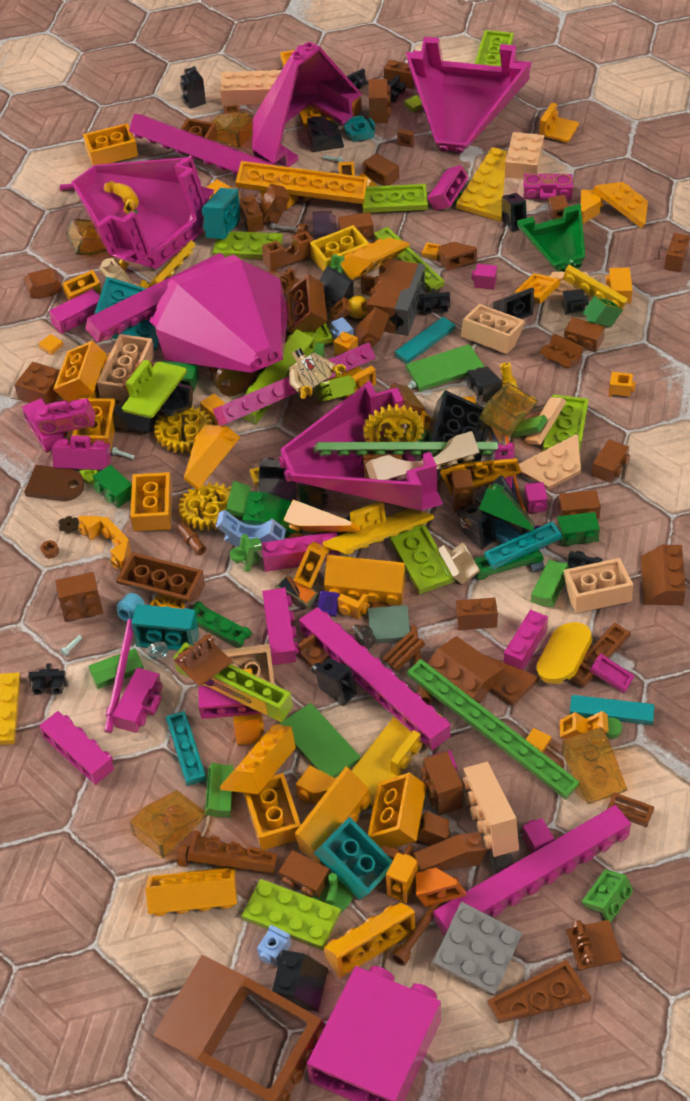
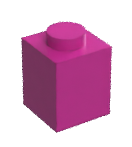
M477 264L476 270L472 271L474 288L494 290L497 280V266Z
M544 482L525 484L524 498L528 513L547 511L548 498Z
M543 818L530 820L523 825L522 838L531 853L554 841V837Z

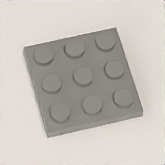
M461 901L432 964L494 996L522 933Z

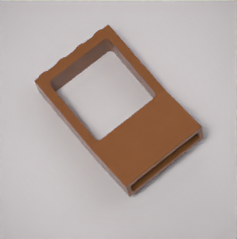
M201 955L153 1036L162 1045L204 1066L262 1101H290L291 1093L295 1085L299 1084L302 1080L303 1071L326 1024L321 1018L252 979ZM248 995L255 996L306 1025L305 1030L271 1088L263 1087L212 1057Z

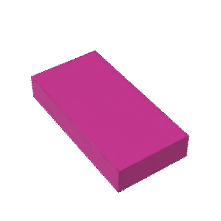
M601 653L589 670L623 694L634 678L633 674Z

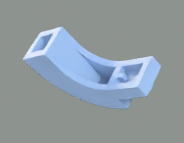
M226 510L219 512L216 527L226 534L225 541L237 547L240 546L241 535L247 534L249 539L258 537L260 542L263 543L283 540L286 531L283 526L273 519L261 525H249L239 521Z

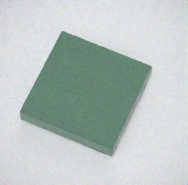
M407 605L368 608L371 644L400 642L410 632Z

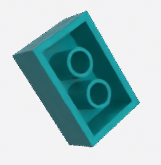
M219 188L203 206V229L206 232V238L225 239L241 220L239 189Z
M148 604L136 605L131 622L136 647L179 651L184 643L193 646V643L198 641L199 629L195 610L171 608L168 606H151Z
M350 817L314 852L359 900L367 896L386 876L393 862Z

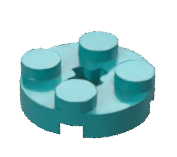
M355 116L344 125L345 134L351 138L352 142L371 139L375 136V122L371 118L368 120L364 119V116Z

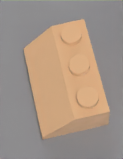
M478 304L463 319L461 337L508 354L516 345L525 325V320Z
M620 558L564 570L568 596L575 614L632 601L633 583Z
M270 644L222 650L233 661L232 665L240 669L251 668L253 675L275 685Z

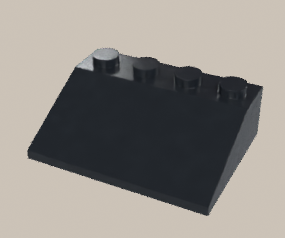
M445 390L436 402L425 442H448L457 435L471 431L476 442H486L494 411ZM481 454L474 455V459L468 462L481 461Z

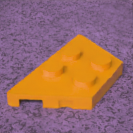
M624 182L600 184L594 187L593 192L641 229L646 223L648 201L642 195L638 194Z

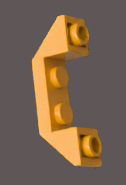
M79 516L78 529L82 535H86L92 540L103 534L106 539L109 538L112 541L114 548L110 550V562L115 569L118 568L122 571L131 553L129 539L108 517Z

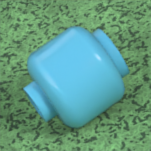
M129 593L117 603V614L123 621L133 619L136 605H145V602L139 595Z

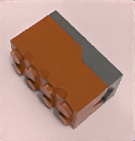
M385 259L383 265H380L379 276L375 278L374 288H371L370 299H367L365 309L368 310L367 315L375 307L389 313L384 329L385 332L409 336L419 309V294H424L425 265Z

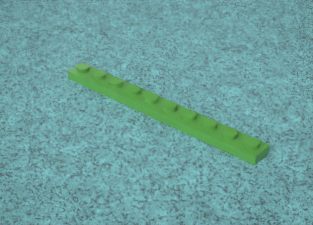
M317 442L313 446V454H319L320 457H328L331 454H338L339 457H346L349 454H356L357 457H363L364 454L402 456L403 454H410V456L415 457L430 452L432 456H437L448 442ZM476 442L479 449L478 454H481V456H490L498 449V442Z
M422 659L407 671L409 678L565 800L577 789L580 782Z

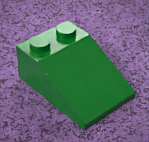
M494 483V485L490 484L479 509L533 531L535 523L514 498L504 490L505 487Z
M249 491L243 523L261 525L273 519L286 529L285 538H289L293 533H302L301 529L299 532L289 528L290 524L284 521L292 502L267 492Z

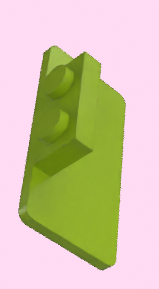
M143 360L126 382L130 397L122 406L123 411L153 418L186 375V368L163 362H157L152 367L150 361Z

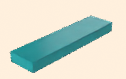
M445 317L440 318L396 350L395 356L404 363L409 364L455 330L456 325Z
M552 521L485 551L484 557L494 570L562 539V534Z
M580 695L571 696L570 714L576 712L582 717L589 718L603 711L608 714V718H616L620 722L653 725L654 704Z
M182 711L165 716L186 785L190 786L207 781L186 712Z

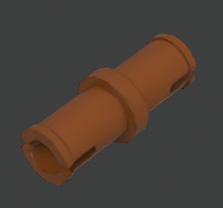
M186 522L179 523L176 530L183 536L184 542L190 545L198 556L199 554H204L207 547L200 541L199 535L193 532Z

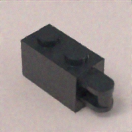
M193 66L184 69L185 75L180 76V88L183 92L181 96L182 102L189 109L206 104L204 81L197 68Z
M478 367L475 370L467 371L468 379L466 382L468 388L483 402L503 397L502 380L489 367Z

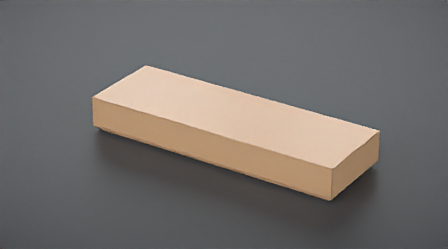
M550 397L539 415H545L548 420L540 432L527 435L525 438L527 444L541 445L566 403L564 398Z

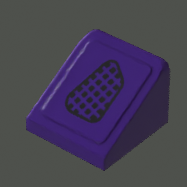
M320 591L318 608L323 612H327L329 616L336 617L338 612L337 599L340 594Z

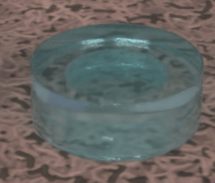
M155 642L148 646L147 651L150 658L158 659L168 653V648L165 642Z

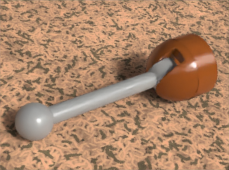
M275 223L270 224L271 229L293 230L296 234L304 231L308 232V225L300 223L296 227L280 226Z

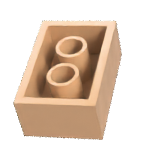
M521 132L512 133L505 162V177L524 179V174H538L543 154L544 135Z

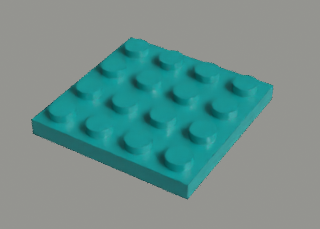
M106 276L94 314L146 288ZM150 319L143 320L136 326H131L120 333L151 338L154 351H156L159 343L156 327L149 322ZM117 333L111 336V338L117 339L119 334Z

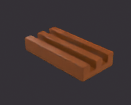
M410 631L382 659L386 664L398 671L426 644Z
M615 792L607 807L609 809L616 805L630 822L646 828L655 806ZM615 801L624 803V804H626L627 806L622 805V804H619V803H616ZM635 808H638V809H640V810L646 811V812H648V813H644V812H642V811L636 810Z

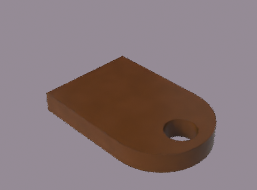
M266 367L252 373L219 368L215 375V385L223 395H238L247 391L251 385L253 386L258 375L261 372L263 373ZM228 379L225 385H221L223 380Z
M35 465L24 492L27 497L70 501L82 494L84 481L82 475L72 469ZM72 485H78L76 488H70Z

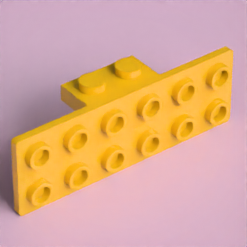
M376 502L350 512V521L361 528L359 532H347L324 541L323 546L333 551H340L343 554H352L356 549L367 548L369 544L382 542L384 538L397 536L399 532L412 530L417 525L427 524L428 521L434 519V515L409 508L386 517L384 503Z
M395 717L391 719L352 769V772L369 788L371 796L369 806L371 807L374 806L378 783L400 776L424 744L421 742L420 733L414 730L410 732Z

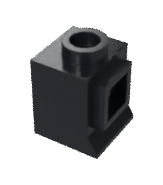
M583 289L562 292L564 297L562 307L565 315L583 312L585 306L589 304L588 296H585Z

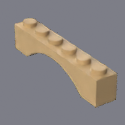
M473 432L457 435L448 441L444 449L437 456L433 457L437 470L441 469L442 465L451 467L458 464L457 461L463 460V462H468L474 459V455L479 453V449ZM387 455L370 460L365 465L370 479H396V481H403L407 479L406 471L422 467L423 460L405 461Z

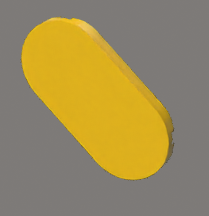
M570 622L561 625L553 632L536 666L538 675L544 682L559 684L563 683V680L567 678L568 680L576 674L592 643L589 627L583 623Z

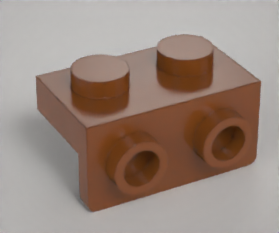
M554 334L550 344L541 348L540 354L544 355L548 360L560 363L562 367L570 368L579 364L584 347Z

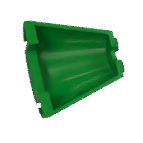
M580 204L565 207L561 218L535 224L533 216L517 221L519 230L557 272H565L568 265L576 269L582 266V262L585 259V246Z

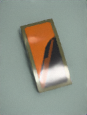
M286 575L275 586V589L286 588V594L291 595L294 604L308 609L318 599L319 593L313 588L294 581V577Z

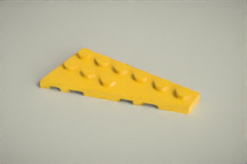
M494 147L490 149L457 201L456 209L501 222V200L504 191L507 151Z

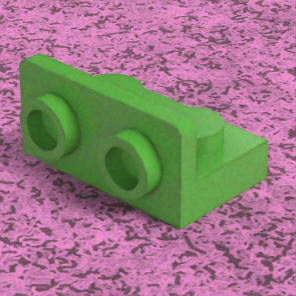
M605 869L582 900L585 908L603 913L605 919L611 922L619 913L625 901L631 896L633 888L627 875Z

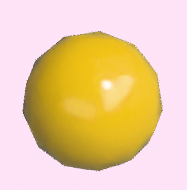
M359 295L351 297L349 299L351 312L348 315L354 319L366 317L368 312L365 309L367 299Z

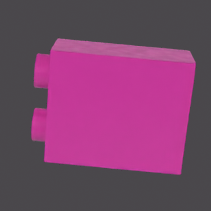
M355 966L307 1062L309 1082L350 1101H405L441 1023V1001L437 999L436 992L419 983H414L411 988L394 982L395 977L393 974L379 966H371L369 971Z

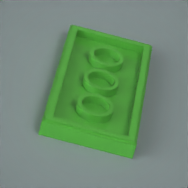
M470 344L406 364V370L416 383L419 392L467 377L468 370L484 367Z
M312 703L303 707L282 723H279L283 726L292 727L296 748L314 768L334 778L338 777L345 767L350 769L361 759V756Z

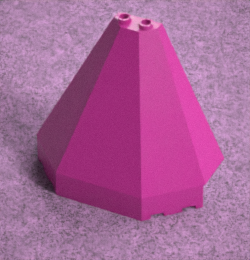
M424 37L421 51L413 50V53L406 52L413 81L435 144L439 147V150L463 153L529 81L532 62L517 61L516 45H500L501 66L443 61L440 40L435 37Z
M306 42L292 52L254 115L252 150L255 157H265L272 163L278 162L284 167H290L299 160L298 155L281 145L285 123L308 105L313 106L341 125L353 117L352 102L361 96L362 93L320 46L312 42Z
M192 157L93 165L71 181L109 255L155 269L177 254L189 241H193L202 234V223L204 220L202 208L209 201L210 195L214 193V189L201 186ZM114 181L115 183L130 186L139 199V205L134 209L138 211V214L134 212L126 214L123 209L125 204L122 197L113 192H106L104 190L105 183Z
M235 255L171 278L165 294L162 295L157 305L154 316L149 320L156 327V333L165 360L252 373L284 358L287 305L281 281L273 274Z
M367 382L281 448L282 457H279V463L281 468L286 470L284 473L287 482L294 481L421 511L443 505L437 492V465L430 452L423 454L422 467L406 471L407 482L365 479V472L356 465L359 459L356 454H349L346 457H339L338 454L320 457L319 454H313V446L317 442H366L363 425H365V420L369 419V414L375 415L374 410L380 412L381 407L388 409L389 404L392 408L396 404H398L399 408L404 405V400L398 388L376 393L371 382ZM384 425L381 426V427H382V431H380V435H384V434H383V426H384ZM403 454L402 460L416 461L410 454Z

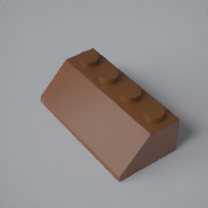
M131 552L116 580L117 584L186 602L197 600L205 586L203 570Z

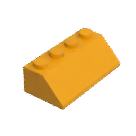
M389 237L384 240L380 238L373 244L369 243L364 248L360 247L354 253L351 251L344 256L345 260L340 265L348 277L354 280L379 268L380 265H383L385 259L393 260L408 248L410 244Z
M327 555L324 589L328 592L344 594L359 601L363 594H366L370 603L384 602L390 605H402L405 592V563Z
M281 724L272 725L221 784L220 789L259 794L296 748L292 727Z
M348 767L343 769L295 832L300 852L320 864L323 862L314 852L346 819L350 817L356 823L359 813L362 809H366L371 802L369 788Z
M235 867L148 876L145 888L148 914H154V916H163L167 912L174 911L178 914H183L192 909L208 911L211 907L219 906L221 909L232 908L233 905H237L238 899Z
M401 902L395 906L391 905L380 915L368 918L358 928H351L341 938L328 942L324 947L325 958L339 979L353 971L355 966L360 967L408 938L415 929V911Z

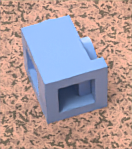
M343 317L330 323V332L334 340L343 331L354 336L353 328Z
M270 925L268 932L257 947V952L261 961L278 966L282 950L288 951L291 946L290 934Z

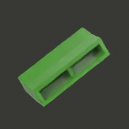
M548 560L531 593L532 603L547 607L554 606L565 584L564 570L569 569L568 563Z
M135 648L129 650L124 679L132 677L136 668L144 669ZM120 654L88 666L97 690L114 684Z
M211 763L208 768L205 815L231 818L232 791L221 790L220 786L233 772V765Z

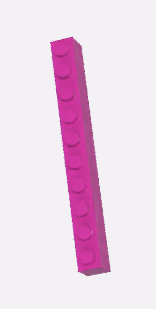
M134 113L129 132L134 133L133 136L136 138H147V142L153 144L158 142L163 148H174L176 153L183 155L187 153L192 159H203V163L209 165L214 163L217 165V168L222 170L230 169L232 170L231 173L238 175L241 161L276 165L142 114Z
M218 253L88 317L85 329L99 343L110 339L111 336L117 333H122L131 326H136L143 320L150 319L155 314L157 305L162 295L165 294L171 278L225 257Z
M368 342L328 360L336 365L343 364L346 367V371L376 359ZM335 372L333 373L332 376H330V377L327 378V379H330V378L334 377V376H335ZM289 376L212 410L219 426H222L298 392L290 385Z
M316 607L299 619L301 632L307 638L314 634L317 644L329 654L330 658L350 667L354 681L410 732L414 730L420 733L421 742L431 751L451 737L449 721L437 714L433 706L427 705L418 693L410 690L406 682L400 681L391 669L383 666L379 658H374L365 646H361L356 641L353 635L347 634L339 623H335L327 612H323Z
M616 805L610 807L466 892L467 896L451 900L434 910L435 924L445 936L461 901L489 916H498L508 906L517 905L525 896L538 892L540 887L554 883L562 874L571 873L579 864L589 862L593 859L594 855L606 852L618 841L623 842L630 835L631 823Z

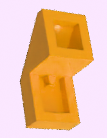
M603 711L587 719L574 712L559 720L560 738L593 740L609 732L608 714Z

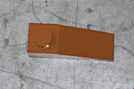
M480 832L465 833L414 852L413 857L418 861L419 872L432 868L448 870L481 865L487 848Z

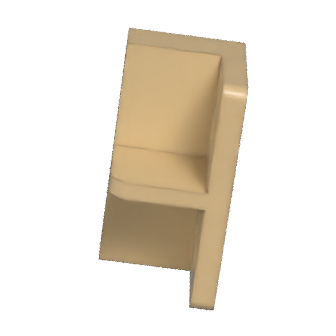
M461 543L452 551L445 545L438 549L452 576L461 584H464L480 572L479 567L464 543Z

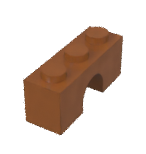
M307 231L292 235V242L286 249L278 241L262 245L263 262L270 270L307 259L311 257L310 242L314 241V238Z

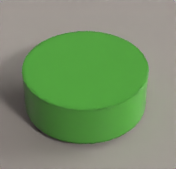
M608 718L609 732L603 734V736L609 739L618 738L622 732V723L616 718Z

